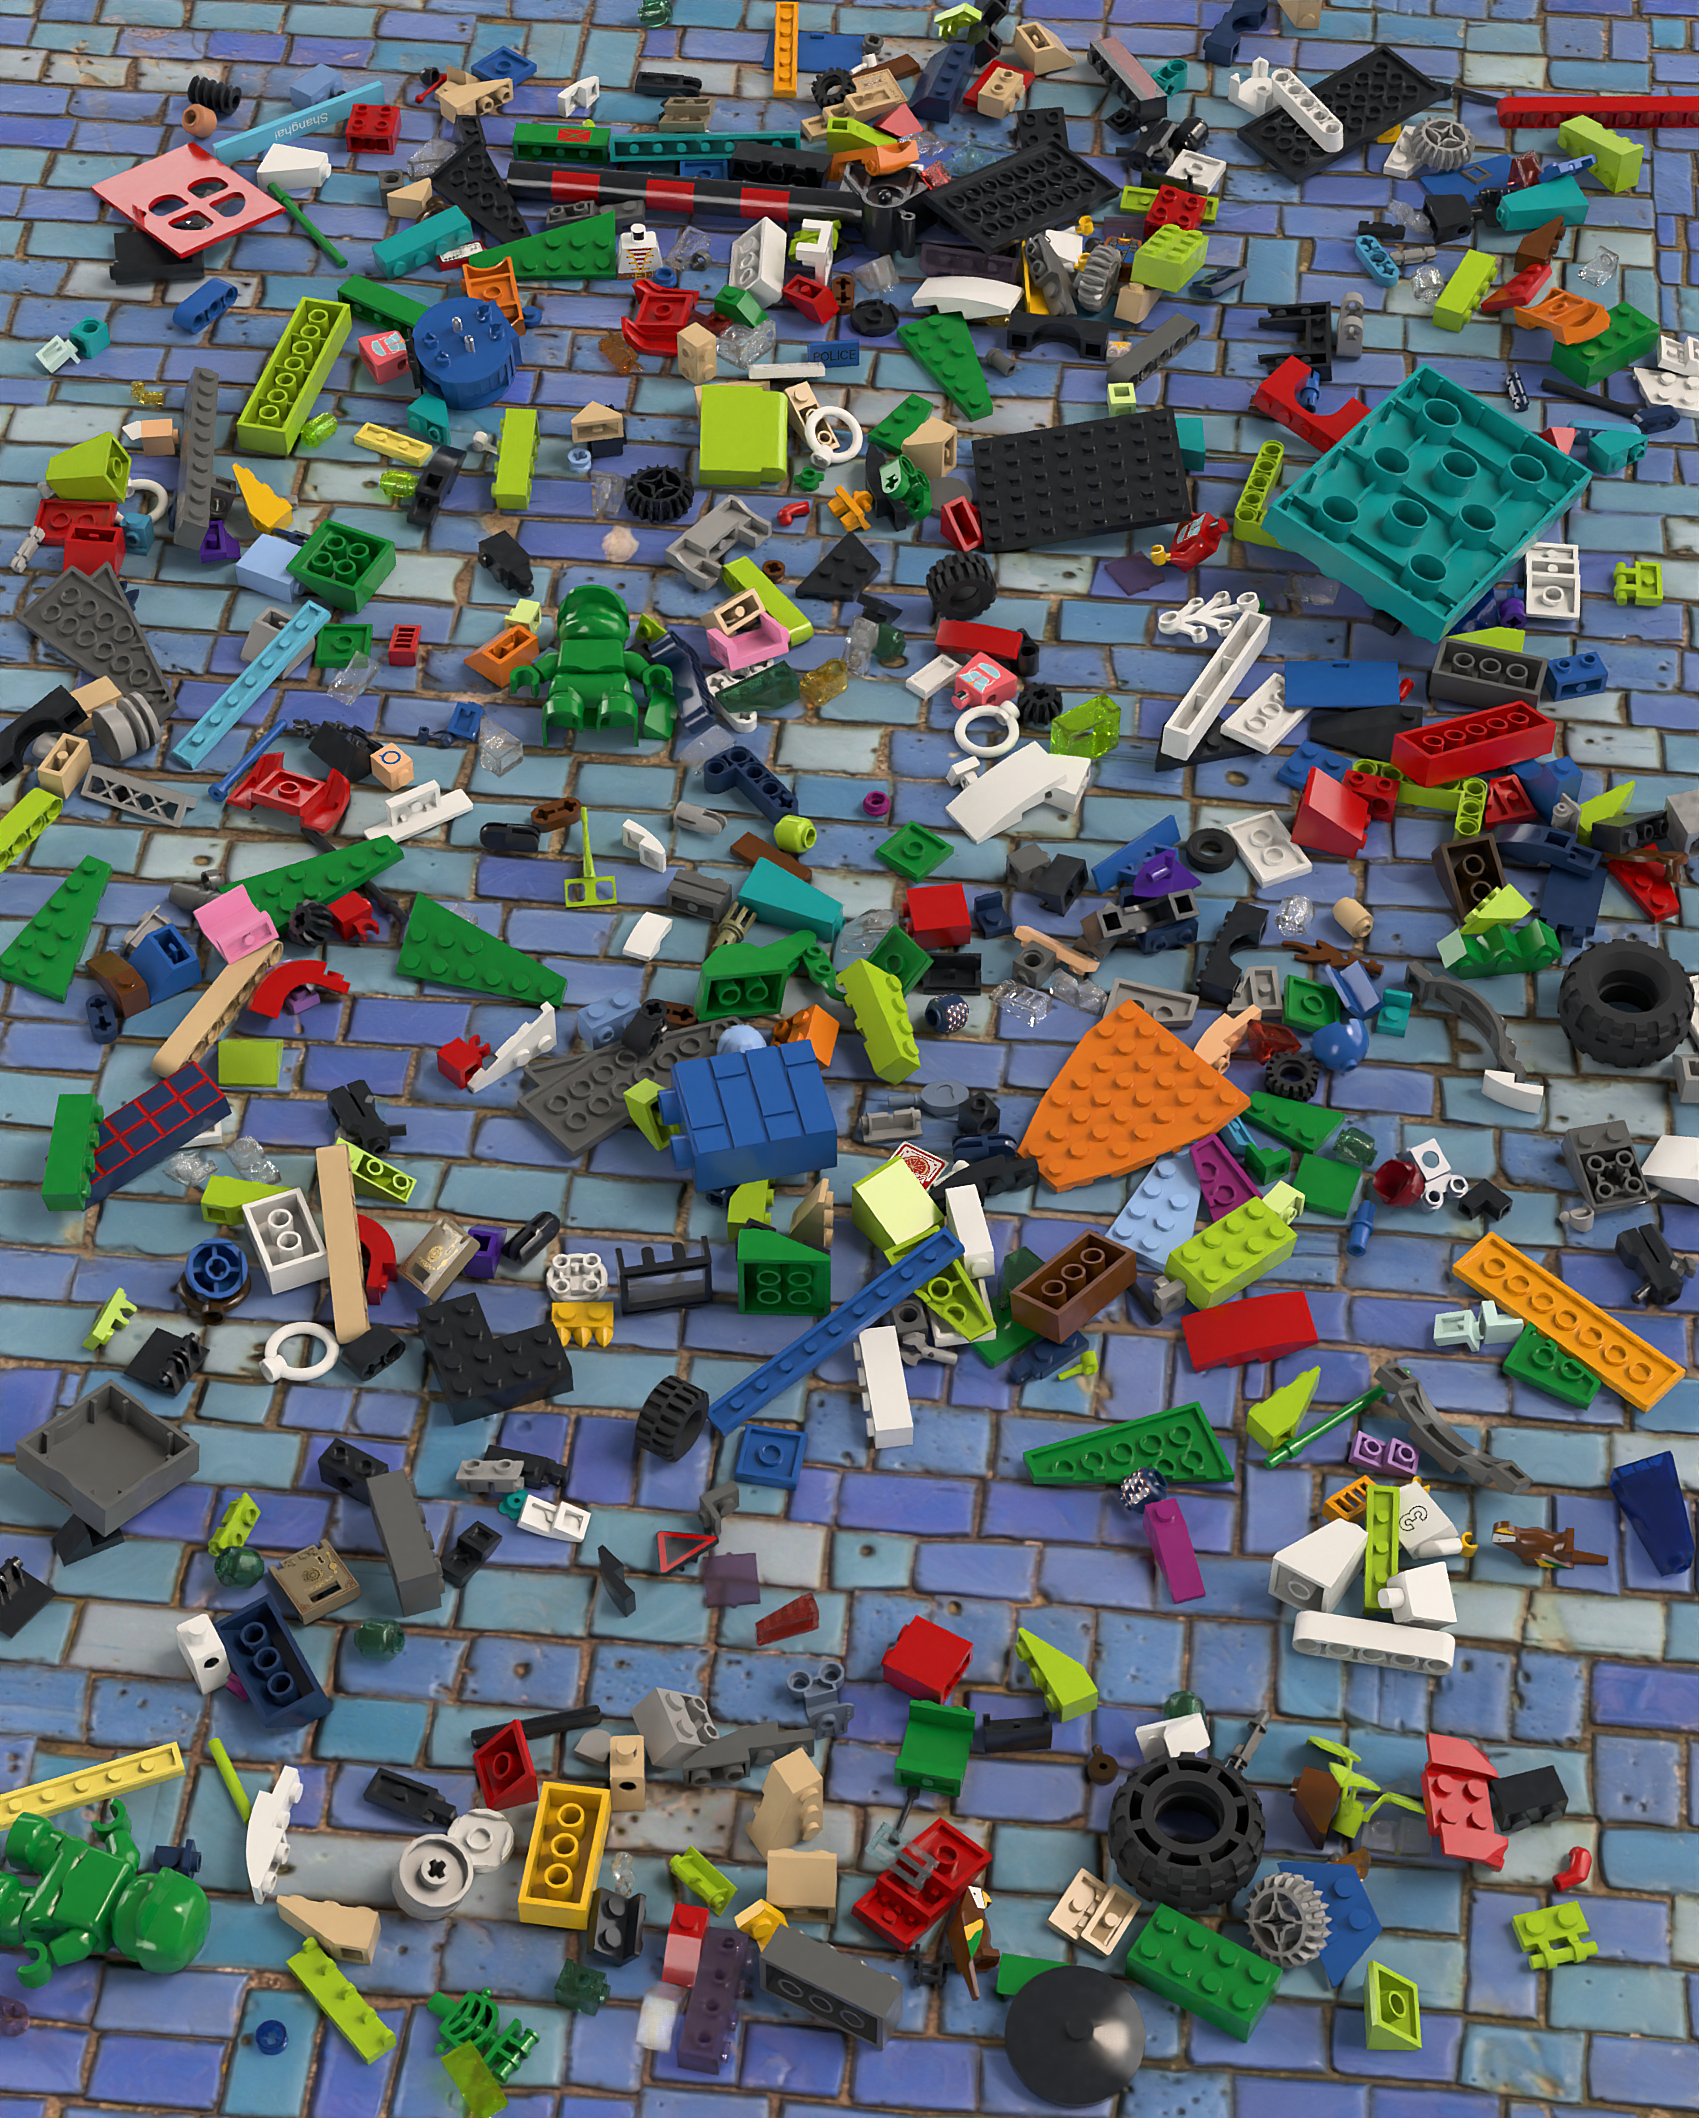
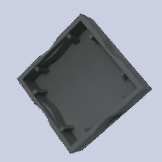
M110 1379L77 1401L67 1412L47 1421L17 1441L16 1470L106 1537L199 1471L200 1445L170 1422L153 1414L139 1399Z

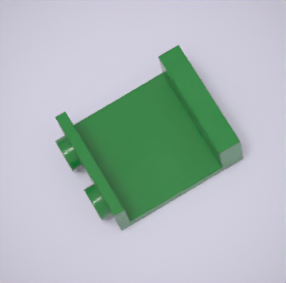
M911 1700L909 1705V1721L901 1755L900 1757L897 1756L895 1764L894 1785L903 1787L914 1785L919 1787L920 1790L960 1797L975 1732L976 1712L961 1706L949 1707L938 1705L929 1700Z

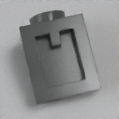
M733 1480L699 1496L700 1510L697 1511L699 1520L705 1528L709 1527L715 1536L721 1533L720 1516H727L739 1507V1488Z

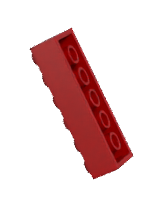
M1520 700L1395 734L1390 764L1399 769L1401 773L1413 779L1421 787L1431 788L1434 785L1453 782L1456 779L1474 776L1477 773L1496 770L1502 766L1517 764L1520 761L1552 753L1557 724Z

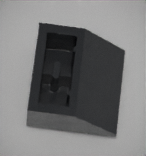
M324 720L308 748L330 768L334 767L347 779L360 781L372 773L370 755L384 746L375 740H370L367 737L368 732L357 725L349 727L341 721L333 723Z

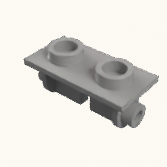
M1562 793L1560 803L1553 808L1551 826L1555 829L1577 835L1582 809L1575 801H1572L1565 793Z
M159 905L151 913L147 910L137 923L139 927L135 931L130 929L123 937L121 943L124 946L120 953L121 957L127 951L130 953L129 956H131L146 934L171 923L167 916L163 915L161 917L157 914L160 908Z
M914 1107L893 1111L891 1115H888V1112L873 1114L869 1112L866 1113V1116L859 1118L864 1143L922 1136L920 1109L914 1110Z
M478 1459L462 1461L455 1481L459 1482L460 1489H465L466 1492H489L490 1482H494L495 1492L517 1493L518 1490H523L524 1478L520 1477L524 1461H512L509 1459L500 1461H481Z

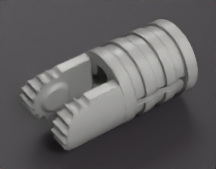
M680 801L674 813L673 824L688 828L689 830H695L699 833L703 832L715 836L727 826L728 819L724 815L709 811L706 808Z

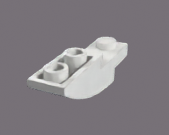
M288 1766L284 1767L272 1794L259 1790L248 1825L246 1839L248 1874L255 1903L261 1905L266 1894H271L275 1888L277 1881L276 1872L279 1865L285 1864L289 1856L290 1845L287 1844L285 1830L290 1820L289 1811L293 1803L299 1802L303 1791V1784L300 1783L298 1769Z

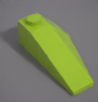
M936 1225L884 1251V1255L891 1267L938 1232L940 1227ZM958 1258L914 1291L921 1300L969 1342L997 1329L995 1322Z

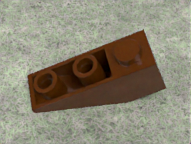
M1560 215L1523 237L1516 252L1514 272L1521 273L1533 264H1540V266L1550 264L1551 267L1553 255L1557 254L1560 241H1563L1565 236L1564 216Z

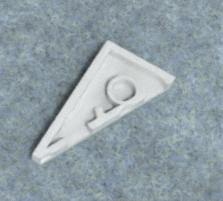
M545 1002L540 1007L543 1013L532 1024L525 1022L517 1033L511 1036L496 1051L495 1055L498 1059L486 1071L481 1067L471 1080L467 1082V1087L473 1093L483 1089L516 1068L526 1065L533 1058L548 1052L557 1045L554 1008L548 1002Z

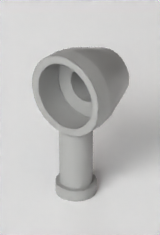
M74 729L73 731H71V732L69 733V735L74 734V733H75V729ZM44 732L34 743L32 753L44 760L63 733L54 732L51 734L50 732Z

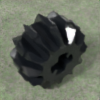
M1033 682L1032 686H1024L1022 692L1019 693L1017 704L1020 716L1024 717L1025 723L1033 721L1035 726L1038 723H1043L1047 726L1049 721L1056 722L1058 716L1061 715L1063 711V697L1061 692L1056 690L1055 685L1047 686L1046 682L1038 685L1036 682Z
M305 899L302 903L297 902L296 910L290 911L292 916L287 921L290 925L287 933L291 935V941L295 942V944L315 949L316 946L324 944L325 937H330L329 930L333 927L330 921L334 915L329 912V907L324 903L312 899Z

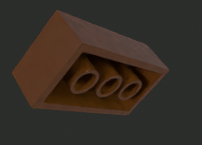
M1090 1229L1085 1230L1010 1292L1012 1321L1061 1344L1137 1280L1136 1251Z

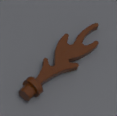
M1316 940V946L1320 950L1296 941H1282L1283 947L1294 948L1307 953V955L1295 954V961L1312 964L1327 963L1325 966L1329 964L1334 969H1346L1358 960L1363 964L1370 977H1373V975L1382 976L1384 971V965L1377 964V960L1370 959L1369 963L1355 957L1350 951L1347 952L1348 959H1344L1335 947L1321 940Z

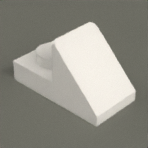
M1201 1713L1137 1727L1135 1732L1145 1763L1151 1762V1759L1167 1753L1170 1757H1178L1181 1751L1195 1752L1196 1754L1210 1745Z

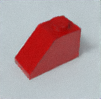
M799 274L781 290L807 319L824 325L840 310L829 287Z
M675 1903L667 1936L662 1984L696 1990L710 1931L708 1908Z

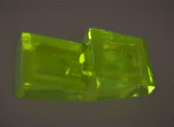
M471 2039L440 2058L442 2065L460 2091L462 2099L475 2118H491L509 2106L508 2100Z

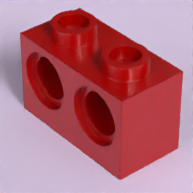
M1347 769L1342 785L1369 802L1367 814L1371 815V819L1392 823L1401 781Z

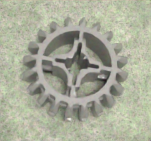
M1439 116L1435 119L1428 117L1426 121L1421 120L1420 124L1416 125L1410 140L1411 152L1415 154V159H1420L1421 164H1428L1429 169L1435 167L1438 171L1445 169L1448 172L1451 168L1457 171L1459 167L1469 163L1475 149L1474 135L1470 134V129L1464 128L1463 123H1456V119L1451 121L1447 117L1445 119H1441Z
M1099 244L1090 253L1079 283L1078 301L1081 307L1092 312H1101L1103 308H1106L1115 291L1120 274L1121 254L1117 249Z
M1282 1872L1278 1875H1268L1264 1880L1255 1884L1256 1890H1252L1247 1894L1251 1902L1243 1907L1249 1912V1916L1243 1921L1249 1924L1250 1930L1245 1935L1253 1936L1255 1941L1252 1948H1261V1958L1270 1959L1274 1965L1291 1968L1296 1965H1306L1310 1960L1320 1956L1319 1950L1328 1946L1324 1938L1328 1937L1332 1932L1326 1928V1923H1329L1332 1918L1325 1916L1324 1910H1326L1329 1904L1321 1903L1322 1891H1313L1314 1881H1304L1303 1875H1292V1873Z

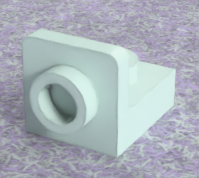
M58 335L35 354L51 373L70 357L77 364L81 361L75 354L78 349L69 339L64 342Z
M1471 1310L1436 1314L1433 1339L1437 1346L1467 1342L1472 1352L1479 1351L1480 1340L1484 1338V1329L1481 1321H1477Z

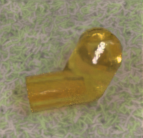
M1018 308L1012 310V311L1021 312V310L1018 309ZM1011 313L986 317V322L990 326L1007 328Z
M138 380L131 383V395L140 403L164 404V392L147 391L144 381Z

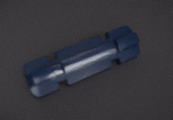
M1516 371L1507 373L1506 383L1509 387L1515 409L1519 412L1528 410L1530 402L1526 396L1520 374Z

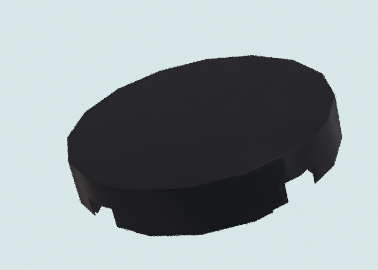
M867 299L855 305V309L851 311V326L863 336L883 337L897 329L899 325V311L890 302L888 305L883 303L881 299Z

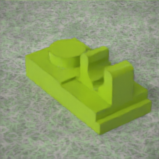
M963 3L934 16L935 23L940 25L939 36L945 40L948 39L949 34L956 36L958 29L981 21L982 12L967 3Z
M119 1287L108 1298L85 1338L82 1346L91 1352L100 1343L106 1345L115 1331L111 1328L112 1324L120 1329H124L130 1323L128 1319L122 1316V1312L129 1316L136 1312L137 1307L125 1299L127 1295L123 1293L124 1289Z

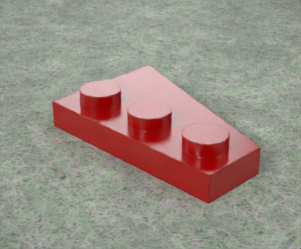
M1533 264L1528 266L1523 272L1480 304L1483 313L1528 305L1551 276L1550 264L1542 266L1540 264Z
M1656 843L1642 847L1643 849L1658 851ZM1616 859L1608 861L1607 869L1654 924L1678 915L1679 904L1671 883L1664 881V865L1657 862H1634Z

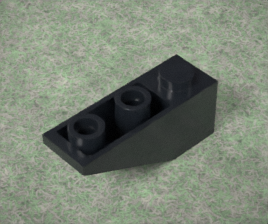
M1659 810L1607 817L1593 822L1592 849L1607 853L1623 854L1667 838L1669 829L1667 811Z

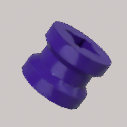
M1510 598L1500 603L1498 611L1501 627L1517 630L1523 629L1527 624L1523 601Z

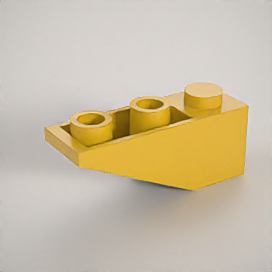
M235 463L232 465L234 478L253 526L261 533L277 537L271 533L272 529L280 528L285 530L294 522L292 506L286 499H279L266 483L261 484L256 480L254 474L248 468L243 469Z

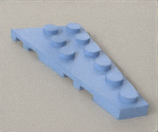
M1197 1140L1183 1145L1182 1151L1173 1154L1172 1151L1160 1155L1105 1235V1237L1136 1251L1137 1260L1163 1272L1169 1253L1193 1237L1202 1190L1189 1155V1149L1198 1143Z

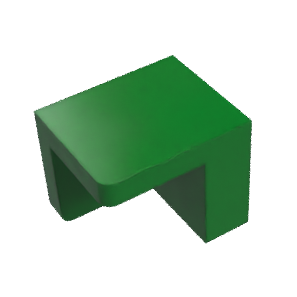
M1253 1142L1246 1144L1244 1163L1264 1186L1289 1174L1291 1155L1285 1148L1273 1152L1271 1148L1267 1147L1259 1151Z

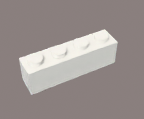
M895 1326L864 1329L858 1334V1342L853 1343L854 1360L861 1363V1367L857 1368L859 1386H865L866 1391L861 1394L863 1411H869L870 1418H866L868 1437H874L875 1449L913 1445V1422Z

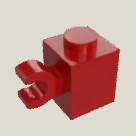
M355 891L328 905L329 912L334 915L330 921L333 925L332 929L345 942L358 935L361 941H368L366 931H373L376 935L380 934L378 923L372 919L373 908L371 903L366 898L362 899Z
M478 1034L472 1036L468 1044L457 1037L436 1052L438 1071L459 1089L463 1090L467 1087V1082L471 1080L473 1075L481 1067L483 1068L482 1058L487 1057L491 1053L490 1044L486 1043L482 1047H477L481 1044Z

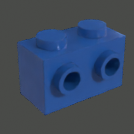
M1595 651L1549 660L1544 684L1554 702L1604 693L1608 672Z

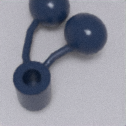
M448 726L445 730H439L430 734L429 728L420 727L417 742L426 744L428 740H439L442 746L449 747L453 744V737L455 736L448 734ZM445 733L441 738L430 737L435 734Z

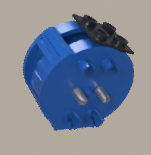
M458 297L439 302L429 308L418 319L412 336L410 328L407 329L409 339L404 340L415 389L420 388L422 395L424 394V387L429 394L445 401L446 408L453 410H476L493 404L509 390L516 375V367L522 364L519 336L495 300L486 303L476 298Z

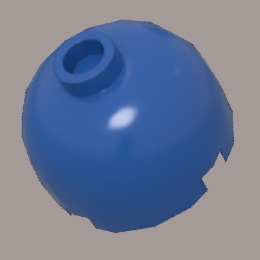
M1348 1019L1350 1024L1341 1026L1340 1021H1337L1316 1031L1312 1035L1314 1041L1309 1040L1316 1060L1325 1068L1350 1072L1356 1069L1358 1063L1368 1053L1369 1048L1368 1032L1361 1019Z
M216 1237L204 1240L192 1249L186 1259L185 1276L187 1283L196 1294L206 1299L218 1300L230 1297L240 1289L247 1278L248 1264L245 1254L228 1239Z

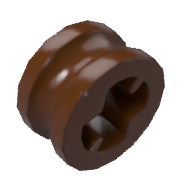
M768 560L762 565V572L773 584H779L785 579V565L782 562Z

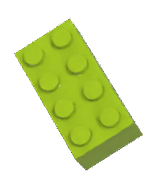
M1174 224L1163 225L1135 252L1130 281L1177 293L1205 264L1209 236L1203 235L1198 230H1182Z
M1256 1195L1171 1251L1163 1274L1171 1282L1180 1278L1187 1286L1186 1297L1201 1311L1220 1305L1290 1258L1298 1235Z

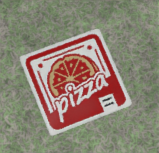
M906 1141L899 1146L889 1159L891 1160L899 1155L926 1192L949 1164V1162Z

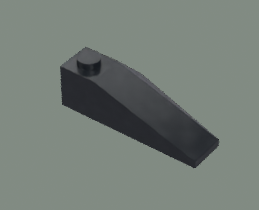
M1390 705L1313 717L1310 724V741L1337 750L1347 748L1359 752L1358 756L1367 759L1369 755L1382 759V762L1390 763L1394 735L1422 727L1423 707Z

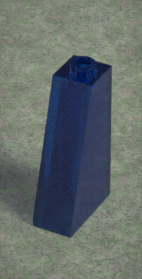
M1669 1450L1613 1468L1609 1488L1661 1577L1672 1573L1681 1574L1691 1567L1695 1546L1671 1451Z

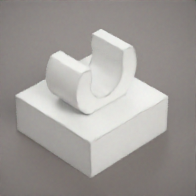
M976 756L951 766L946 777L951 787L961 783L963 790H965L978 779L976 773L980 763Z

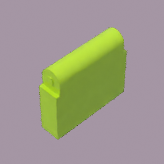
M702 385L699 484L761 486V482H780L786 478L788 397L784 393L763 391V387Z

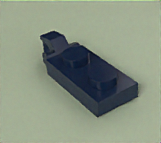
M1078 1330L1061 1344L1044 1338L1017 1358V1363L1010 1368V1378L1018 1386L1032 1376L1035 1379L1040 1378L1043 1380L1088 1350L1089 1341Z

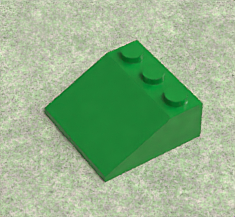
M324 519L286 566V571L333 606L358 614L395 568V546L393 541Z
M756 1228L739 1229L737 1256L739 1314L827 1317L831 1313V1256L771 1230Z

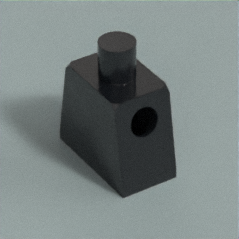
M1462 194L1425 195L1421 213L1435 245L1469 236L1473 222L1483 219L1482 207H1469L1465 196Z

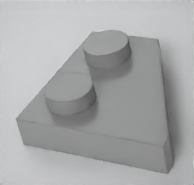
M1248 966L1243 975V981L1239 983L1235 991L1234 999L1227 1007L1226 1014L1231 1018H1236L1254 1004L1262 1010L1261 1017H1282L1283 1006L1277 966Z

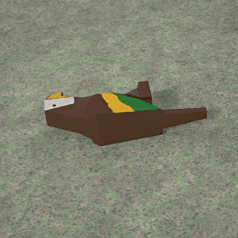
M1499 1521L1493 1525L1491 1542L1513 1552L1526 1566L1574 1569V1564L1608 1565L1607 1556L1574 1550V1528L1566 1527L1564 1532L1552 1533L1540 1527L1522 1528L1509 1524V1521Z
M968 1886L961 1894L955 1915L946 1934L958 1973L962 1972L972 2001H977L980 1998L976 1973H987L997 1966L1000 1953L999 1949H993L991 1946V1930L984 1912L992 1904L991 1898L981 1888Z

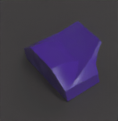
M223 520L209 522V528L200 547L201 563L224 559H241L239 541L227 533Z

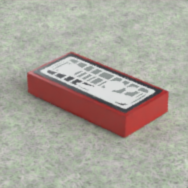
M477 240L452 249L444 255H438L435 259L442 272L460 268L463 264L469 265V255L484 251L485 248L481 240Z

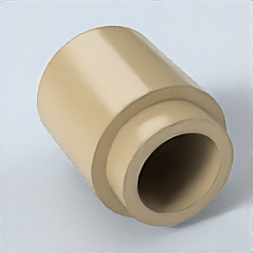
M1344 897L1334 905L1332 913L1335 915V920L1352 937H1364L1372 930L1373 916L1355 899Z

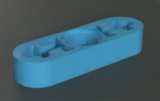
M1370 235L1359 236L1355 243V254L1380 286L1387 288L1396 286L1399 278L1398 267L1376 238ZM1371 260H1380V261H1382V262L1377 263V262H1373V261H1371Z
M1574 419L1567 425V428L1580 430V433L1575 435L1573 441L1575 445L1589 446L1590 439L1597 436V433L1601 431L1616 430L1641 434L1639 427L1633 424Z

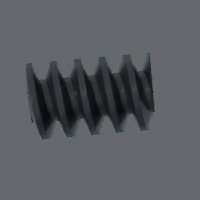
M198 75L194 76L188 87V99L191 104H200L212 111L223 112L226 115H232L241 102L242 91L240 87L236 86L233 88L230 84L225 86L223 82L217 83L215 80H208L206 77L200 79Z

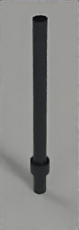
M301 827V832L324 854L337 850L318 832ZM370 880L360 885L378 902V907L384 913L391 914L401 924L408 922L409 915L398 906V902L390 894L383 893Z

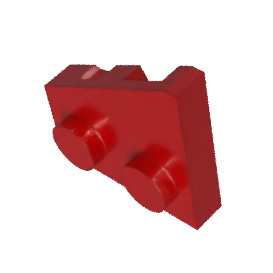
M1516 774L1490 779L1484 823L1485 831L1492 830L1497 825L1519 824L1535 820L1537 812Z

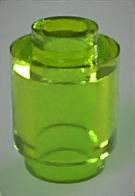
M328 412L324 414L319 413L301 427V438L305 444L316 448L336 433L338 422Z
M387 469L386 473L381 475L380 488L383 489L385 495L410 498V496H415L419 476L413 475L412 472Z

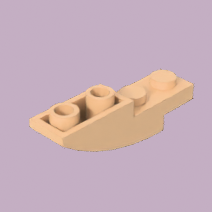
M1253 1004L1235 1019L1224 1013L1203 1034L1194 1052L1222 1075L1230 1065V1053L1235 1052L1242 1042L1248 1038H1253L1259 1032L1262 1010Z

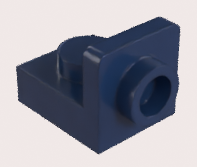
M1000 891L986 893L974 898V918L985 940L1012 933V924L1002 906L1003 895Z
M187 1839L185 1847L156 1845L150 1872L159 1874L162 1867H168L193 1880L194 1872L199 1873L202 1860L201 1852L196 1850L194 1839Z

